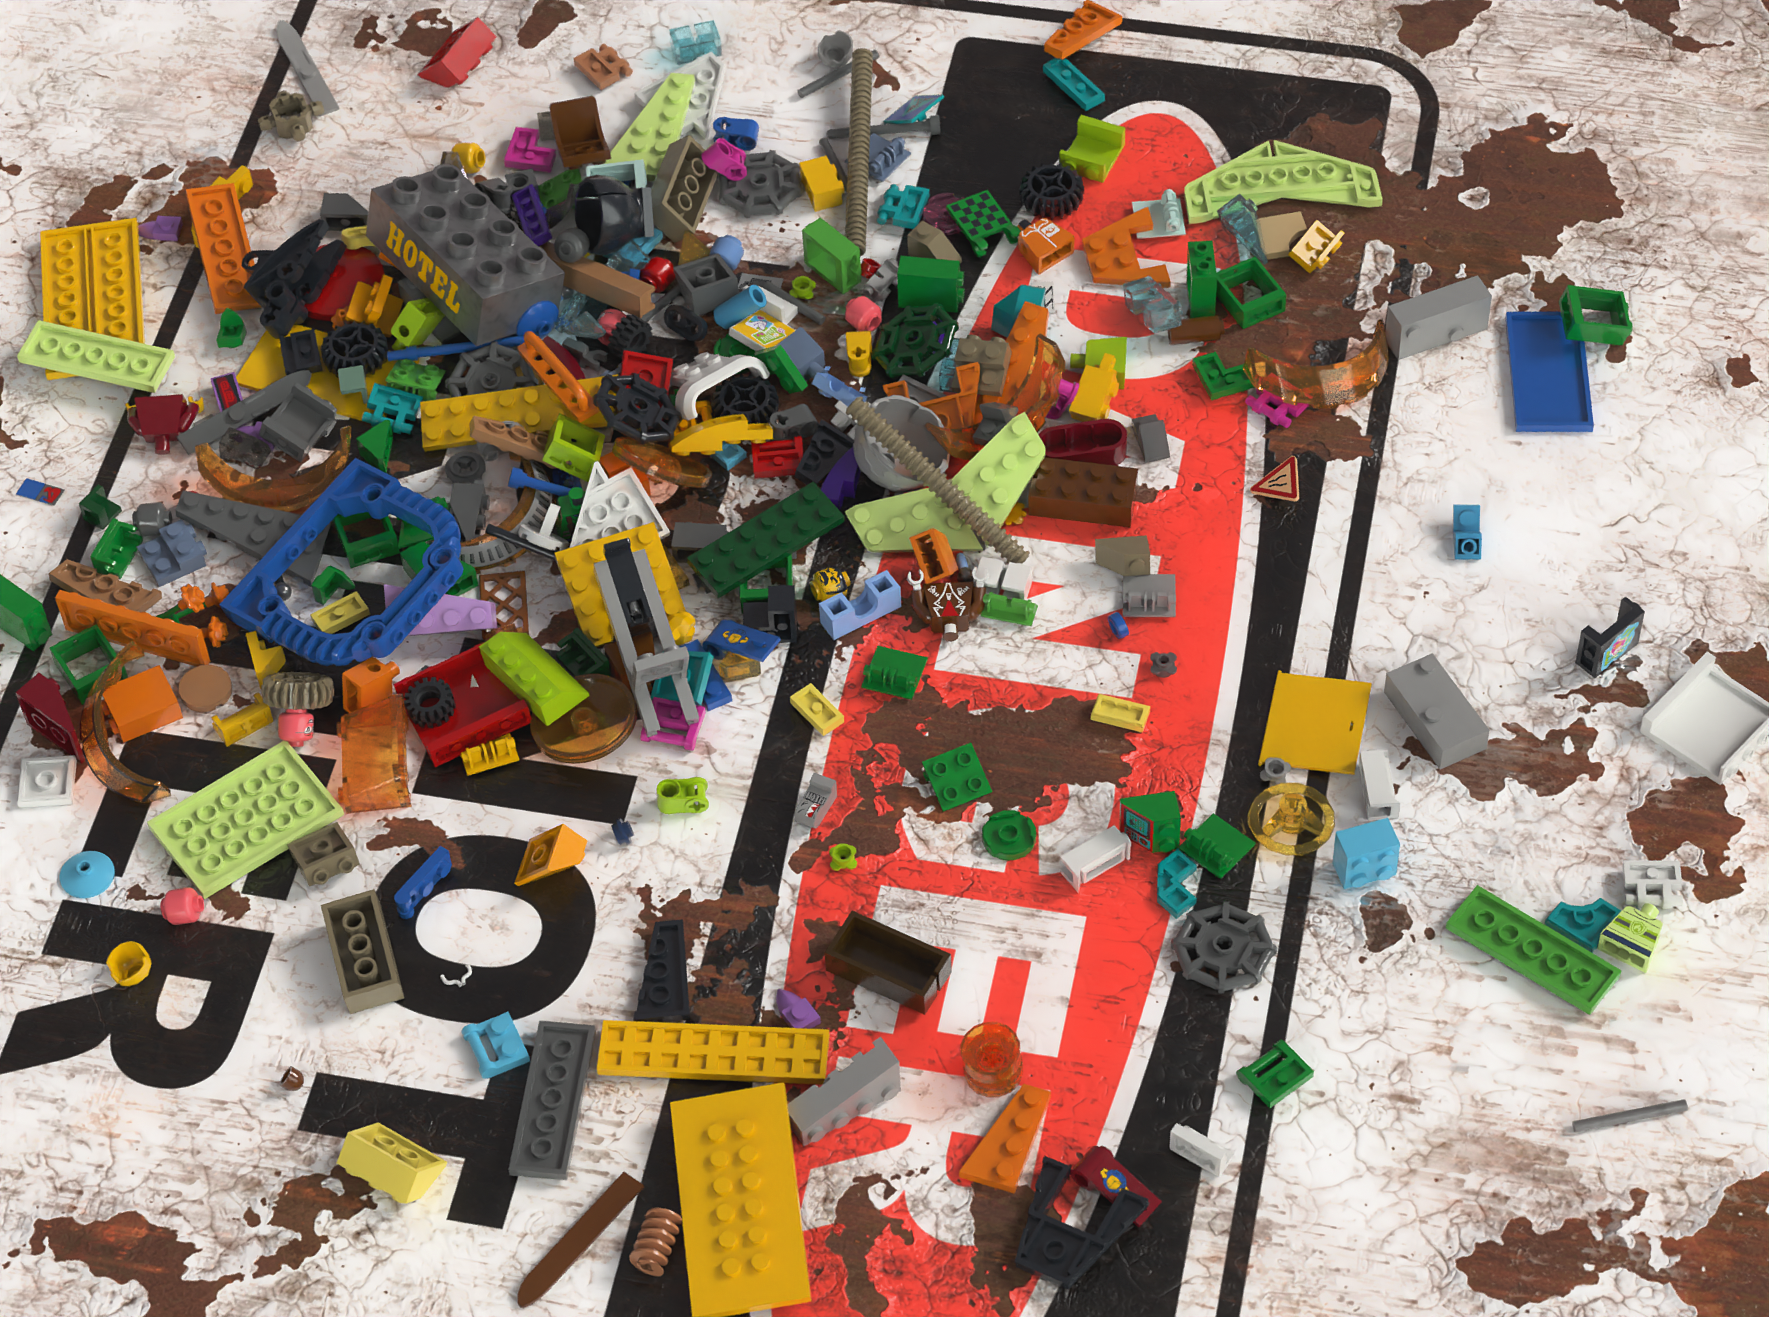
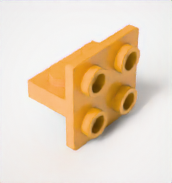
M383 275L380 283L375 282L373 287L359 281L356 284L345 319L352 323L355 320L358 324L364 320L367 325L373 323L376 328L381 329L386 337L390 338L392 336L391 328L398 319L403 304L402 299L388 294L393 278Z

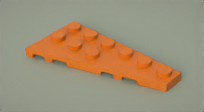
M1024 302L1006 340L1012 354L1002 397L979 396L975 408L972 435H974L983 419L979 407L980 404L991 402L1018 407L1019 411L1016 416L1025 412L1037 432L1043 378L1042 370L1045 358L1044 350L1049 318L1047 308Z

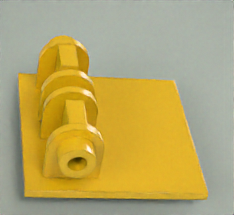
M510 733L489 741V743H482L480 747L465 748L466 751L461 752V758L468 776L519 761L516 745Z

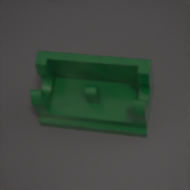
M578 627L557 643V646L563 649L556 653V658L587 690L611 676L609 659Z

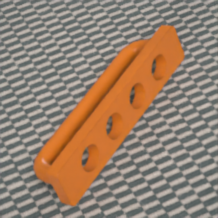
M531 331L525 332V343L517 347L519 354L573 417L581 423L599 413L600 410L593 404V398L540 337ZM539 355L543 358L539 361L534 360ZM553 369L555 372V374L552 375L546 374L547 371ZM564 383L568 386V388L565 389L558 388L561 384ZM576 398L578 403H571V401Z

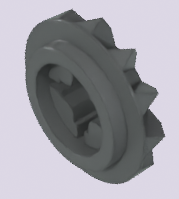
M465 451L449 458L445 465V472L447 478H450L453 484L457 482H470L474 484L475 480H482V475L486 472V464L479 454ZM468 467H470V470H471V471H466V470H465V471L462 473V471H461L462 468H463V469H467Z

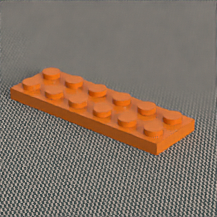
M234 183L186 189V198L215 314L223 313L226 308L233 311L262 308L244 288L251 274L246 272L241 264L243 257L251 251ZM253 259L250 260L248 266L255 265Z
M59 590L55 597L66 630L80 633L82 630L97 624L108 642L125 647L129 643L127 646L129 648L196 667L209 665L211 662L202 630L193 625H183L168 618H158L146 612L133 611L122 605H112L100 599L81 596L75 592L69 593Z

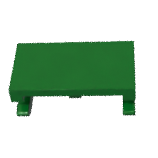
M115 518L112 519L90 556L97 573L103 575L110 573L118 576L119 579L122 578L138 551L137 546L143 542L142 536L130 533H135L137 527L120 522Z

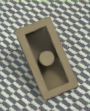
M921 221L907 235L908 255L911 257L962 262L961 256L944 233L924 221Z
M1147 535L1095 539L1096 564L1124 577L1150 575V549Z

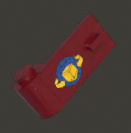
M1092 1146L1070 1171L1071 1177L1080 1187L1087 1191H1092L1096 1188L1112 1204L1122 1188L1148 1198L1149 1206L1133 1222L1138 1227L1144 1223L1162 1202L1114 1159L1112 1152L1105 1146Z

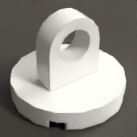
M550 504L541 529L524 524L520 525L518 530L519 537L523 538L524 535H527L526 539L528 542L549 550H555L556 547H560L559 551L567 549L569 542L551 533L561 507Z

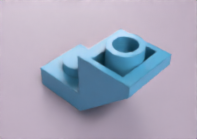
M1453 504L1452 532L1454 558L1481 559L1480 505Z

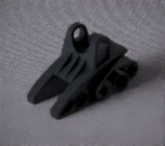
M318 219L305 226L276 250L250 251L242 259V267L251 274L244 288L264 309L260 316V323L275 339H279V335L287 336L293 325L301 324L306 320L308 309L305 307V304H312L319 298L322 292L321 289L327 284L330 278L329 275L333 273L338 261L347 248L343 241L336 239L316 251L321 243L320 241L324 238L330 227L325 220ZM258 258L255 265L248 266L250 260Z

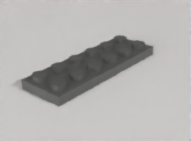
M539 1020L509 1165L510 1175L567 1181L596 1035L595 1025Z

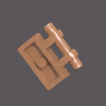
M602 44L599 47L600 52L598 53L591 48L573 58L574 65L600 90L619 81V73L624 74L626 77L631 76L633 73L629 63L624 58H620L614 48L608 47L606 44Z

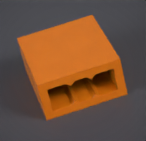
M160 665L100 689L103 700L99 701L101 709L105 716L110 714L112 719L108 720L111 730L114 735L119 733L123 743L183 718L179 703Z

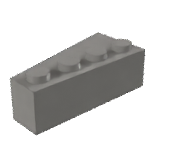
M881 1036L872 1042L875 1047L863 1055L860 1051L851 1058L853 1062L842 1071L835 1069L828 1074L822 1086L813 1085L788 1103L790 1128L803 1147L811 1142L814 1143L821 1140L826 1133L835 1128L844 1127L854 1117L870 1112L875 1105L884 1100L893 1099L901 1091L899 1060Z

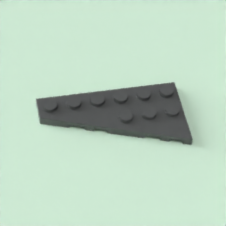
M184 490L175 509L176 517L201 530L207 529L215 533L218 539L234 543L236 548L258 560H261L302 516L300 514ZM332 521L284 572L291 577L295 575L302 579L304 584L311 587L332 530Z

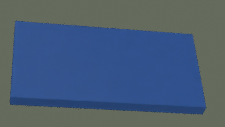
M1560 311L1506 312L1505 322L1516 432H1593L1594 422L1585 341L1566 339Z

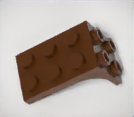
M594 96L559 101L549 105L556 148L564 168L568 167L571 170L583 167L582 164L588 163L601 165L606 163V160L611 159L610 149L603 135L597 101Z

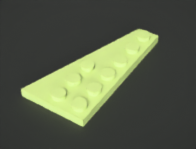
M671 73L611 150V159L606 160L604 164L643 159L647 181L654 182L669 144L680 139L695 83L694 75Z

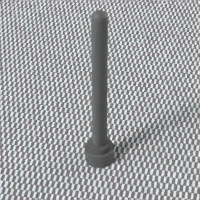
M932 115L930 118H925V121L913 123L870 126V135L873 133L880 135L925 130L926 133L931 132V135L941 134L939 115ZM849 128L830 129L826 135L829 139L849 137Z

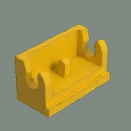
M258 692L253 695L256 699L253 704L221 721L217 715L211 717L213 728L227 747L274 722L270 706L263 702V697Z

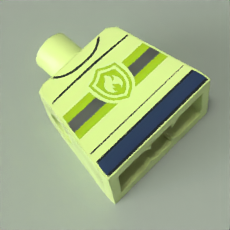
M1649 903L1644 904L1640 911L1631 906H1626L1602 931L1598 950L1646 973L1663 926L1660 920L1655 919L1659 914L1658 909Z

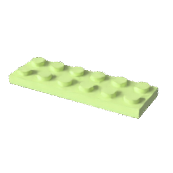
M38 320L17 357L20 363L155 393L172 364L175 354L170 349Z

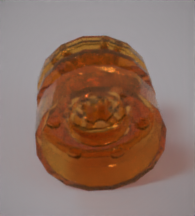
M983 1022L973 1026L964 1035L961 1042V1060L964 1077L968 1086L977 1094L985 1097H1001L1011 1093L1020 1084L1023 1077L1021 1045L1016 1032L1009 1026L999 1022Z

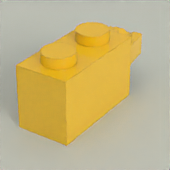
M1105 353L1100 365L1095 364L1094 367L1085 366L1077 394L1069 408L1072 419L1085 422L1108 418L1111 408L1109 406L1110 400L1117 395L1119 383L1116 379L1117 371L1113 370L1116 363L1114 355Z

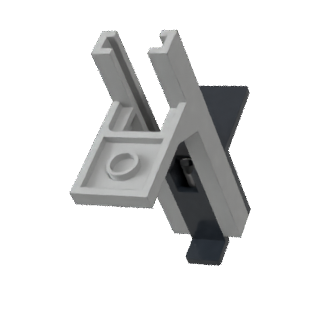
M624 538L603 545V553L606 560L594 563L593 572L612 628L611 643L617 642L646 736L651 737L657 735V731L661 728L646 682L671 675L688 725L698 723L699 715L686 678L689 662L687 647L679 648L675 644L645 549L632 552L630 539ZM648 632L652 633L653 638L659 637L664 653L654 656L653 653H646L637 657L631 637Z

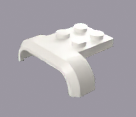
M708 352L699 354L694 358L695 361L690 364L677 366L671 374L670 384L680 387L676 395L675 408L681 412L683 420L694 419L698 416L695 402L701 392L745 368H748L754 377L761 375L764 379L769 377V371L761 360L751 356L735 355L724 357L719 356V354H708Z

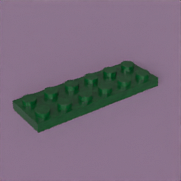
M812 482L687 557V564L719 599L844 522V515L821 489Z

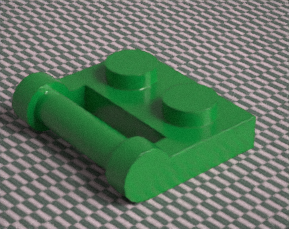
M1279 1040L1273 1044V1049L1252 1064L1238 1069L1236 1075L1269 1108H1272L1314 1077V1070L1285 1041ZM1278 1058H1284L1282 1062L1261 1077L1257 1078L1255 1076Z

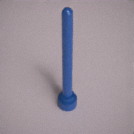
M515 467L512 468L507 486L514 489L526 486L558 496L569 495L568 493L571 489L528 477L527 473L523 472V469Z

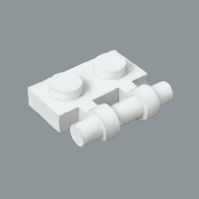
M1623 860L1624 890H1636V894L1625 895V905H1636L1637 908H1642L1644 904L1649 903L1654 906H1662V909H1671L1672 906H1683V895H1672L1671 891L1681 890L1682 887L1680 861ZM1646 890H1661V895H1646Z

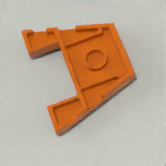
M1148 207L1082 239V246L1093 283L1125 285V282L1139 283L1143 287H1149V284L1161 285V288L1171 287L1166 264L1140 269L1130 234L1153 230V222Z
M978 362L956 367L960 393L919 403L921 406L931 409L941 420L949 436L950 447L972 441L980 364ZM905 380L883 385V389L888 397L900 395L910 399Z

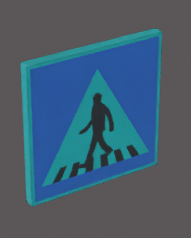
M943 94L914 96L883 122L884 124L913 123L917 120L924 121L927 118L925 113L941 101L944 96Z

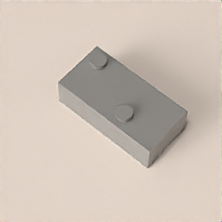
M1477 275L1390 305L1387 312L1385 341L1397 359L1400 360L1487 330L1492 295Z
M1433 653L1386 673L1384 693L1439 769H1443L1487 749L1490 730Z

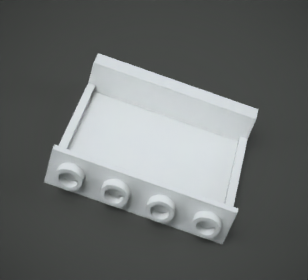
M1706 652L1643 716L1640 733L1721 785L1727 778L1732 779L1736 775L1743 761L1748 762L1752 758L1756 750L1755 748L1759 744L1763 746L1769 740V702L1714 668L1716 657Z

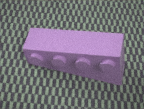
M384 584L386 608L404 590V587ZM444 594L407 636L497 629L495 603Z

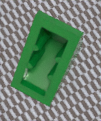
M390 420L382 421L356 438L360 455L371 466L387 473L393 441Z

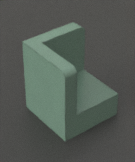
M363 365L338 369L341 394L361 392L363 403L366 404L368 402V393Z

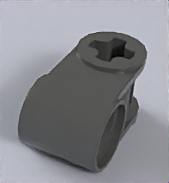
M498 177L475 183L474 186L486 194L503 214L513 211V206L510 204V193L513 191L511 185Z
M799 404L793 408L776 412L770 417V425L773 429V439H770V441L791 440L796 436H802V438L810 437L816 433L819 423L806 404Z

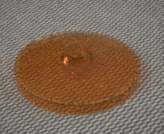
M629 437L616 438L612 448L613 454L622 462L648 476L650 481L658 484H663L664 482L684 487H706L709 485L712 477V472L699 461L687 455H676L675 452H671L670 448L657 443H645L642 446L636 444V441Z
M586 674L573 677L590 696L548 726L532 712L530 719L531 733L537 747L543 754L563 763H587L609 755L628 739L636 724L637 707L628 687L613 677L601 674Z

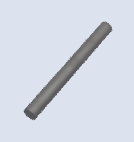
M1682 1099L1572 1121V1127L1576 1133L1687 1111L1688 1105L1687 1101Z

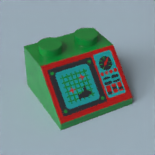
M1175 791L1120 799L1119 831L1126 833L1131 841L1152 853L1170 852L1180 846L1181 816Z

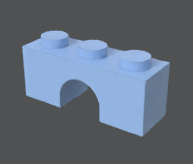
M887 570L865 580L863 592L854 600L848 601L841 592L819 603L820 623L833 640L901 607L900 586Z

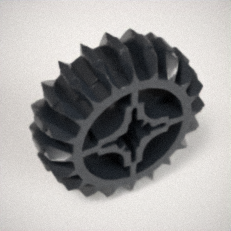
M1051 162L1045 166L1041 163L1040 168L1033 166L1031 171H1026L1025 176L1022 177L1020 182L1019 195L1022 205L1025 206L1026 211H1032L1033 216L1040 214L1042 218L1048 216L1053 220L1054 217L1059 216L1062 219L1064 214L1071 216L1073 211H1078V207L1083 201L1084 186L1082 177L1078 176L1077 170H1071L1070 165L1063 167L1061 163L1053 165Z
M354 320L352 324H347L344 321L342 327L335 325L334 331H328V335L323 338V345H321L323 363H325L329 372H333L336 377H339L338 369L362 365L365 378L368 373L374 375L375 369H382V363L387 362V351H389L387 338L381 329L376 328L373 323L367 325L365 320L360 324Z
M741 373L739 377L731 376L730 381L723 380L721 385L716 386L712 396L711 408L714 418L744 414L748 424L769 423L771 415L779 411V396H777L775 386L771 385L769 379L763 380L761 375L754 378L752 373L749 376H743Z

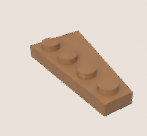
M473 416L470 421V437L476 441L497 446L505 452H514L527 460L539 461L549 468H557L542 461L548 438L547 432L537 430L535 434L528 433L524 427L517 425L510 429L506 428L503 422Z
M68 559L49 572L50 581L69 593L75 592L81 596L100 599L112 605H122L127 609L137 612L147 611L162 599L160 590L154 588L151 591L143 589L142 584L133 581L130 584L120 581L118 576L110 573L108 575L99 574L95 568Z

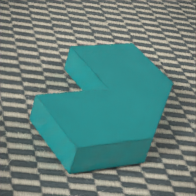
M1178 848L1158 863L1157 903L1176 919L1194 906L1197 898L1180 884L1197 871V865Z

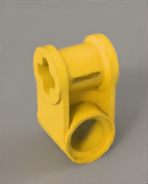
M871 331L846 332L849 371L855 377H864L871 372Z

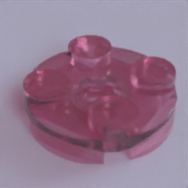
M942 193L931 197L928 200V205L923 208L924 222L941 230L944 235L961 232V229L951 215H944L945 212H948L946 205L961 199L955 198L952 193Z

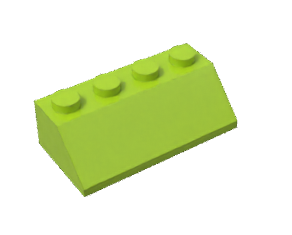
M499 632L479 646L485 666L520 700L524 699L528 708L546 726L590 696L527 633Z

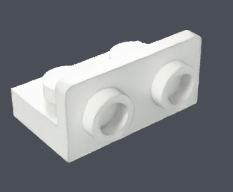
M1176 1123L1170 1132V1150L1218 1177L1221 1176L1234 1157V1153L1231 1150L1188 1126L1183 1127Z

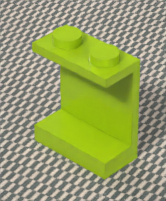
M1081 115L1077 123V136L1068 152L1060 150L1059 163L1063 167L1070 165L1071 170H1077L1078 176L1104 183L1125 146V127Z

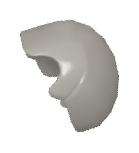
M837 30L833 35L826 34L818 45V57L827 66L841 67L852 58L853 40L849 34L841 30Z

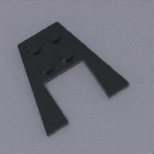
M1044 1156L1041 1173L1037 1178L1034 1199L1029 1207L1026 1228L1023 1229L1015 1258V1265L1021 1270L1069 1289L1149 1206V1200L1122 1188L1094 1236L1047 1216L1070 1176L1071 1167Z

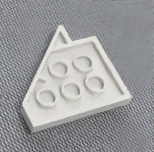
M712 52L672 72L692 74L695 77L681 135L695 129L705 139L709 138L725 73L724 63ZM670 74L634 92L635 100L644 108Z
M598 461L594 462L570 548L652 522L655 523L660 540L670 535L669 529L632 467L608 479Z

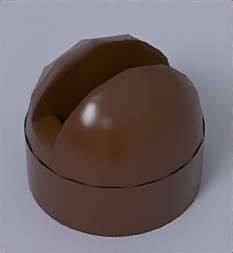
M290 1066L282 1076L280 1086L292 1092L299 1090L304 1083L303 1074L298 1069Z

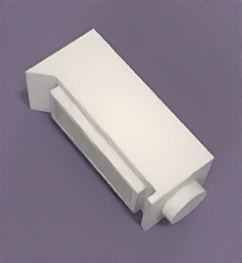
M1387 749L1360 751L1358 768L1368 820L1399 818L1401 802L1395 799Z
M1113 825L1060 856V860L1065 865L1060 869V872L1072 887L1079 892L1081 883H1087L1124 861L1125 858L1129 860L1131 841L1126 833H1121Z

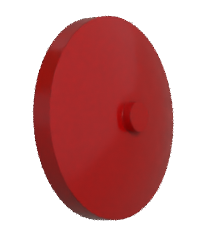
M325 245L319 246L316 251H318ZM365 247L354 250L346 248L333 273L329 275L330 278L327 284L321 289L322 292L319 298L312 304H305V307L308 309V317L322 321H331L337 309L349 307L356 284L359 281L372 287L375 282L380 283L385 274L379 258Z

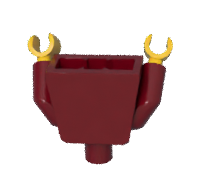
M183 394L136 397L134 406L125 403L128 411V423L135 433L143 437L147 443H155V453L159 455L169 454L170 441H178L177 436L189 430L197 414L204 410L203 397H200L199 401H193V397L189 396L187 405Z

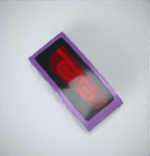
M235 372L210 378L220 412L243 400Z

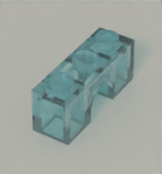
M1147 276L1122 284L1126 307L1134 315L1143 313L1145 326L1154 334L1182 325L1180 316L1183 315V310L1180 302L1176 301L1153 278Z

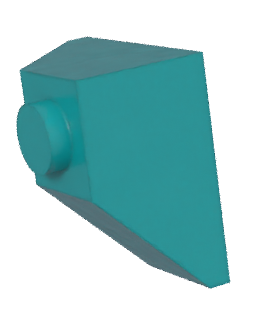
M1020 285L1005 298L997 302L993 308L991 330L1008 338L1025 301L1044 307L1046 288Z

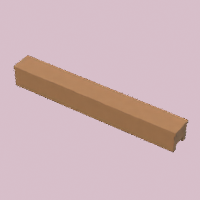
M546 242L539 246L565 272L564 286L624 312L634 314L639 318H642L643 315L655 308V303L651 302V293L655 291V286L586 257L574 263L564 262L557 257L554 251V244L551 242Z

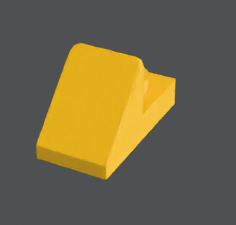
M256 631L246 633L261 689L263 679L268 675L278 673L286 659L282 646L266 649L264 640L259 641Z

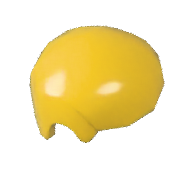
M128 941L121 943L111 951L106 964L110 969L111 977L117 984L133 986L139 984L149 975L151 959L140 943Z

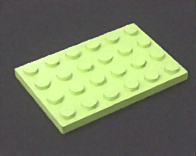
M282 741L149 820L147 824L151 832L205 900L289 849L288 843L322 829L342 817L344 812L343 808L287 741Z

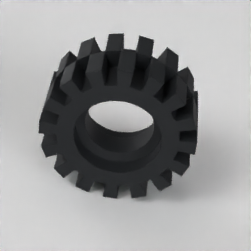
M628 314L626 318L622 317L621 323H616L615 326L617 328L615 330L612 329L611 333L613 335L608 339L610 341L608 344L609 352L622 359L624 350L638 353L646 351L647 347L645 346L651 341L648 338L652 336V332H650L652 327L649 323L634 314Z
M427 677L422 678L423 683L421 684L417 680L414 682L415 688L409 686V693H405L404 703L410 720L412 719L415 725L419 723V726L422 728L425 727V724H427L428 728H433L434 723H437L439 727L442 725V720L448 722V715L453 716V709L456 708L448 683L445 684L442 679H439L437 682L436 677H431V681H428ZM427 699H440L434 706H420Z

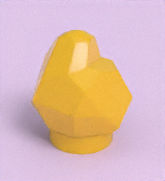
M681 611L667 617L675 644L682 645L690 642L695 633L694 626L696 622L694 617L686 611Z

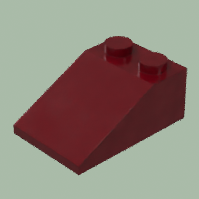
M37 673L15 692L26 723L67 754L75 755L76 760L82 764L85 758L67 712L66 702L60 694V686L53 678H46L41 673Z

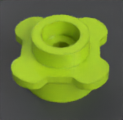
M799 276L792 281L793 288L789 292L790 295L807 300L813 298L812 291L816 287L815 281L806 276Z
M838 844L829 850V855L832 857L831 869L835 871L846 868L855 869L857 867V860L854 857L856 848L848 844Z

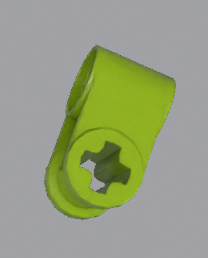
M701 777L662 780L656 789L658 809L664 814L702 813L709 808V801L706 798L707 781Z

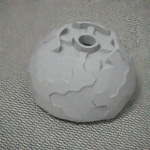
M900 395L877 399L869 406L870 408L874 407L875 413H880L881 418H885L888 425L892 424V429H897L900 436L904 435V440H909L912 447L916 446L917 452L921 451L924 458L928 457L929 463L933 462L936 469L940 468L941 474L947 470L950 457L949 436L941 420L931 409L921 406L915 400ZM856 424L853 443L854 456L860 470L871 481L892 492H912L925 487L922 480H917L918 476H913L910 469H905V464L901 465L898 458H893V453L889 454L886 447H881V442L877 443L874 436L870 437L869 431L865 432L863 426Z

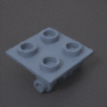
M875 133L870 136L868 172L871 177L884 182L911 155V152L904 148L905 140L902 137L894 138L890 142Z

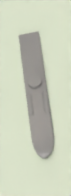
M280 20L277 25L279 43L311 101L322 102L324 113L319 116L321 117L340 110L299 34L289 23Z

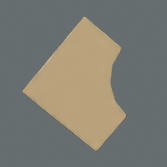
M1301 211L1253 219V227L1265 260L1289 256L1291 243L1307 232Z

